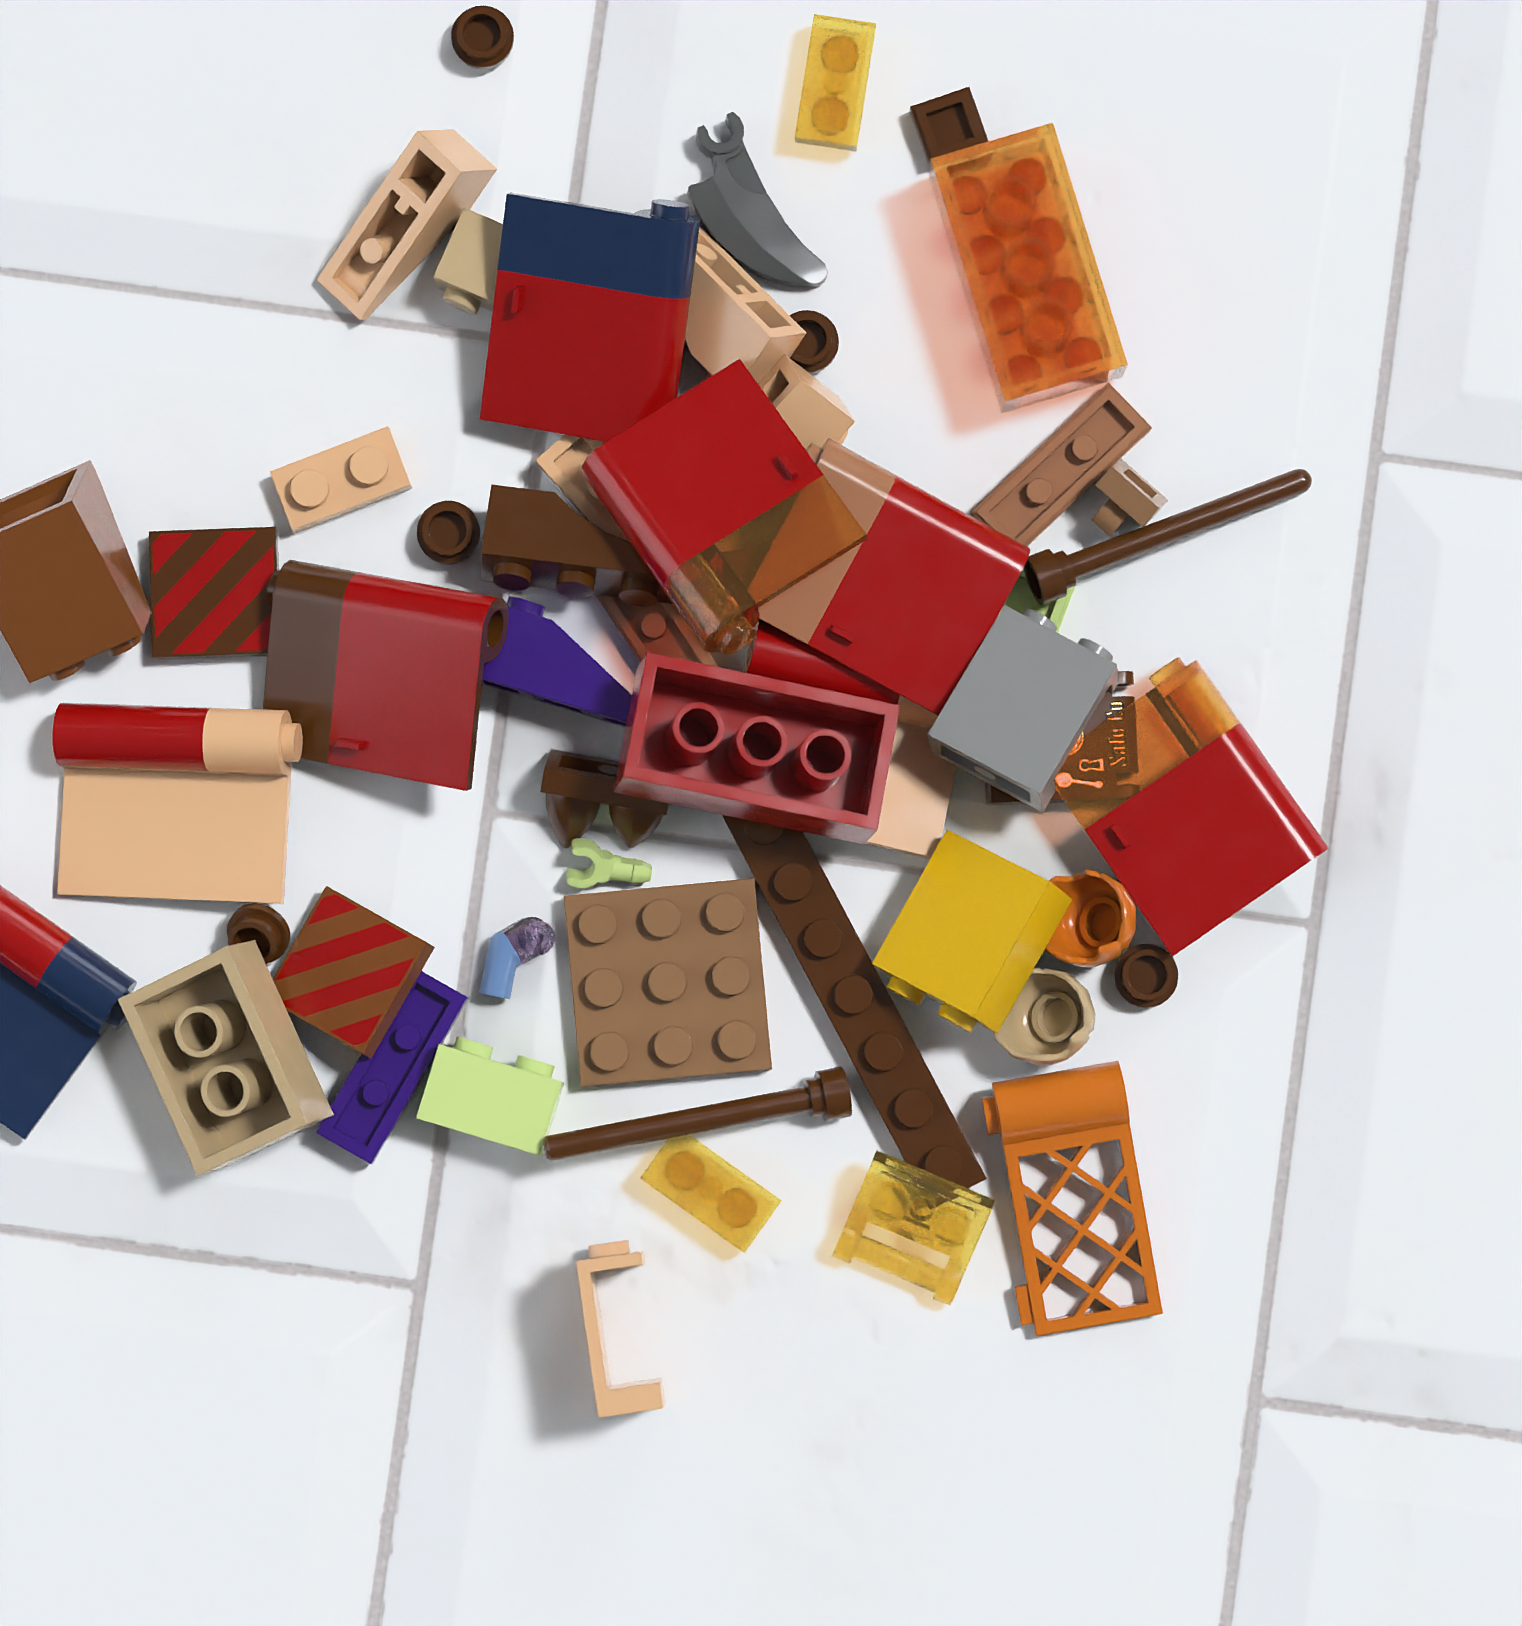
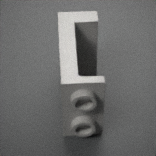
M1005 605L927 735L932 754L1043 813L1055 793V777L1106 691L1113 693L1119 683L1117 664L1112 662V654L1096 642L1080 638L1078 643L1057 633V626L1044 615L1031 609H1024L1021 614Z

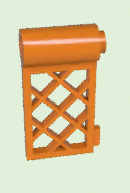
M1118 1060L991 1083L993 1096L982 1097L981 1103L987 1135L1000 1134L1026 1278V1284L1014 1286L1021 1325L1034 1323L1036 1336L1163 1314L1130 1128L1127 1095ZM1118 1140L1122 1166L1108 1186H1105L1078 1167V1164L1092 1144ZM1080 1146L1071 1160H1068L1056 1151ZM1047 1153L1064 1165L1065 1168L1045 1197H1042L1023 1183L1018 1157ZM1073 1172L1103 1192L1082 1223H1079L1052 1204V1201ZM1124 1177L1129 1202L1115 1192ZM1025 1194L1039 1203L1030 1218ZM1110 1198L1131 1212L1133 1222L1132 1230L1118 1249L1089 1230V1227ZM1046 1210H1049L1076 1229L1056 1260L1050 1258L1033 1244L1031 1231ZM1084 1235L1113 1255L1093 1286L1063 1267ZM1135 1241L1140 1264L1126 1255ZM1036 1257L1050 1266L1041 1281ZM1121 1261L1142 1275L1146 1301L1119 1306L1100 1292ZM1057 1273H1060L1087 1292L1073 1314L1046 1318L1043 1293ZM1095 1298L1109 1307L1086 1312Z

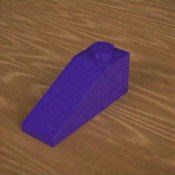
M509 596L507 601L509 612L507 636L499 655L494 660L484 663L482 684L626 727L632 695L553 620L543 617L544 606L525 599Z

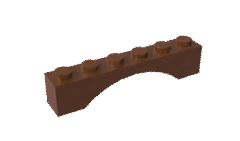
M491 484L481 548V579L483 581H491L500 588L513 591L525 590L531 586L555 589L560 594L571 598H588L596 594L619 597L625 603L635 606H651L656 602L683 605L687 610L699 614H713L720 610L747 613L749 617L757 620V617L739 608V605L774 541L749 550L717 554V562L701 580L683 591L666 593L629 541L609 534L576 513L555 492Z

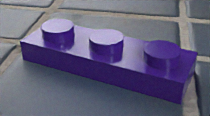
M421 971L373 1057L370 1059L363 1054L359 1056L331 1105L334 1116L323 1120L316 1133L373 1165L433 1062L438 1045L444 1043L469 998Z

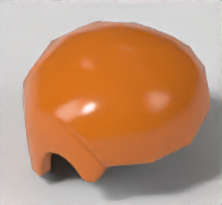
M1090 869L1071 876H1055L1049 881L1073 900L1044 951L1064 963L1077 967H1096L1120 957L1122 951L1128 948L1136 929V906L1123 884L1105 873L1099 874L1097 871Z

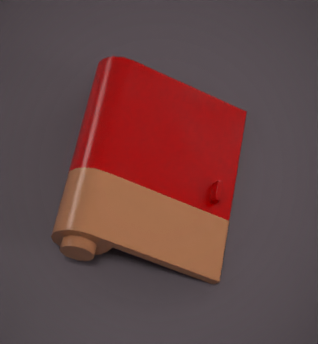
M830 438L825 441L821 448L810 443L806 451L824 475L798 491L799 496L739 608L939 716L993 626L1019 578L1031 550L1029 547Z

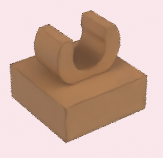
M1120 459L1095 484L1096 487L1109 497V500L1100 508L1091 521L1110 537L1123 525L1129 516L1144 527L1169 500L1124 460Z

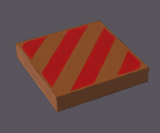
M326 886L274 975L273 981L288 1012L371 1059L435 947Z

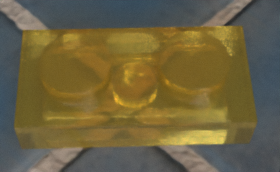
M814 14L795 132L796 143L857 152L876 23Z
M691 1135L667 1139L640 1177L644 1182L744 1253L782 1201Z

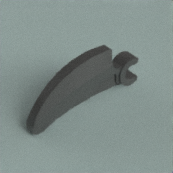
M735 112L726 114L725 123L730 131L731 138L724 143L712 140L704 125L697 127L695 133L696 144L706 157L712 158L714 174L703 182L690 185L687 195L696 216L701 219L700 223L707 233L740 266L755 275L775 283L795 287L813 288L822 285L826 281L829 271L825 263L809 250L787 225L765 190L743 142L744 125L741 118Z

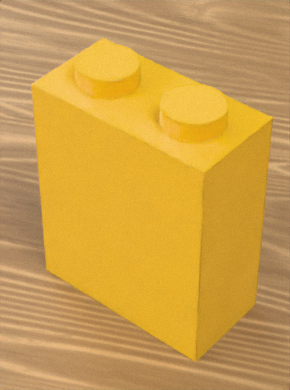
M946 830L872 964L891 977L886 988L902 998L920 1006L926 996L942 1005L937 1015L953 1025L971 1033L977 1023L998 1034L1073 899L1041 876Z

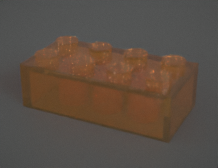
M1053 122L931 158L928 176L1001 414L1122 378L1128 363Z

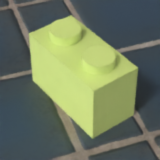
M458 1036L453 1048L439 1044L416 1118L543 1156V1139L550 1133L565 1084L552 1078L555 1066L520 1055L517 1057L515 1067L493 1061L490 1058L494 1047Z

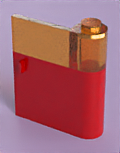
M741 359L736 360L604 442L585 459L581 467L582 475L708 653L722 651L725 655H729L744 648L756 635L754 627L759 621L760 614L758 608L867 540L866 532Z
M1180 656L1148 678L1154 686L1152 690L1078 740L1054 779L1056 791L1115 876L1123 884L1172 957L1329 849L1199 661L1195 660L1186 666Z

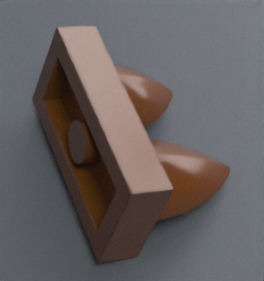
M551 749L544 767L540 792L546 793V810L549 823L563 848H569L573 839L581 838L588 831L598 814L601 803L609 805V814L613 827L620 839L629 848H633L643 842L654 832L660 824L663 815H667L669 804L613 792L619 761Z

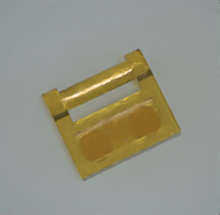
M876 1150L831 1257L850 1264L853 1258L934 1293L932 1299L951 1306L991 1214L995 1200ZM867 1222L948 1255L949 1259L945 1268H940L862 1235Z

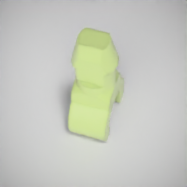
M576 838L571 842L572 853L576 856L589 857L593 864L585 870L567 869L566 878L570 886L588 888L597 882L606 883L609 880L631 883H644L651 880L652 865L645 861L613 855L610 851L602 850L599 845L587 838Z

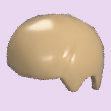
M1034 968L998 1034L993 1032L995 1041L1013 1058L1034 1065H1053L1068 1060L1089 1041V1034L1094 1030L1096 1013L1089 991L1070 973L1047 968L1043 970Z

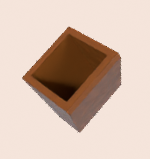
M91 460L0 499V631L29 684L48 675L52 681L64 679L80 670L86 663L85 659L106 651L108 656H116L136 646L142 640L141 635L144 634L152 612Z

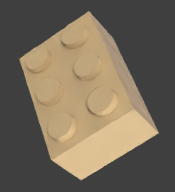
M255 940L219 949L118 999L197 1176L227 1167L334 1116Z

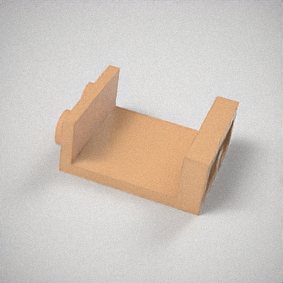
M629 1240L588 1246L590 1258L576 1261L598 1418L663 1409L666 1401L662 1378L611 1385L595 1274L597 1271L643 1265L646 1263L644 1250L630 1252Z

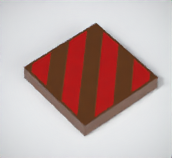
M276 526L149 531L152 658L155 660L267 656L272 610L267 600V589L272 574L279 570L278 529Z

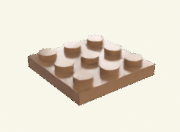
M755 878L564 896L581 1087L772 1070Z

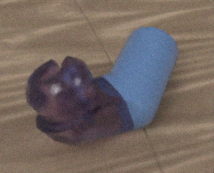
M525 917L495 933L488 943L479 994L510 999L516 968L550 951L555 942L553 928L537 917Z

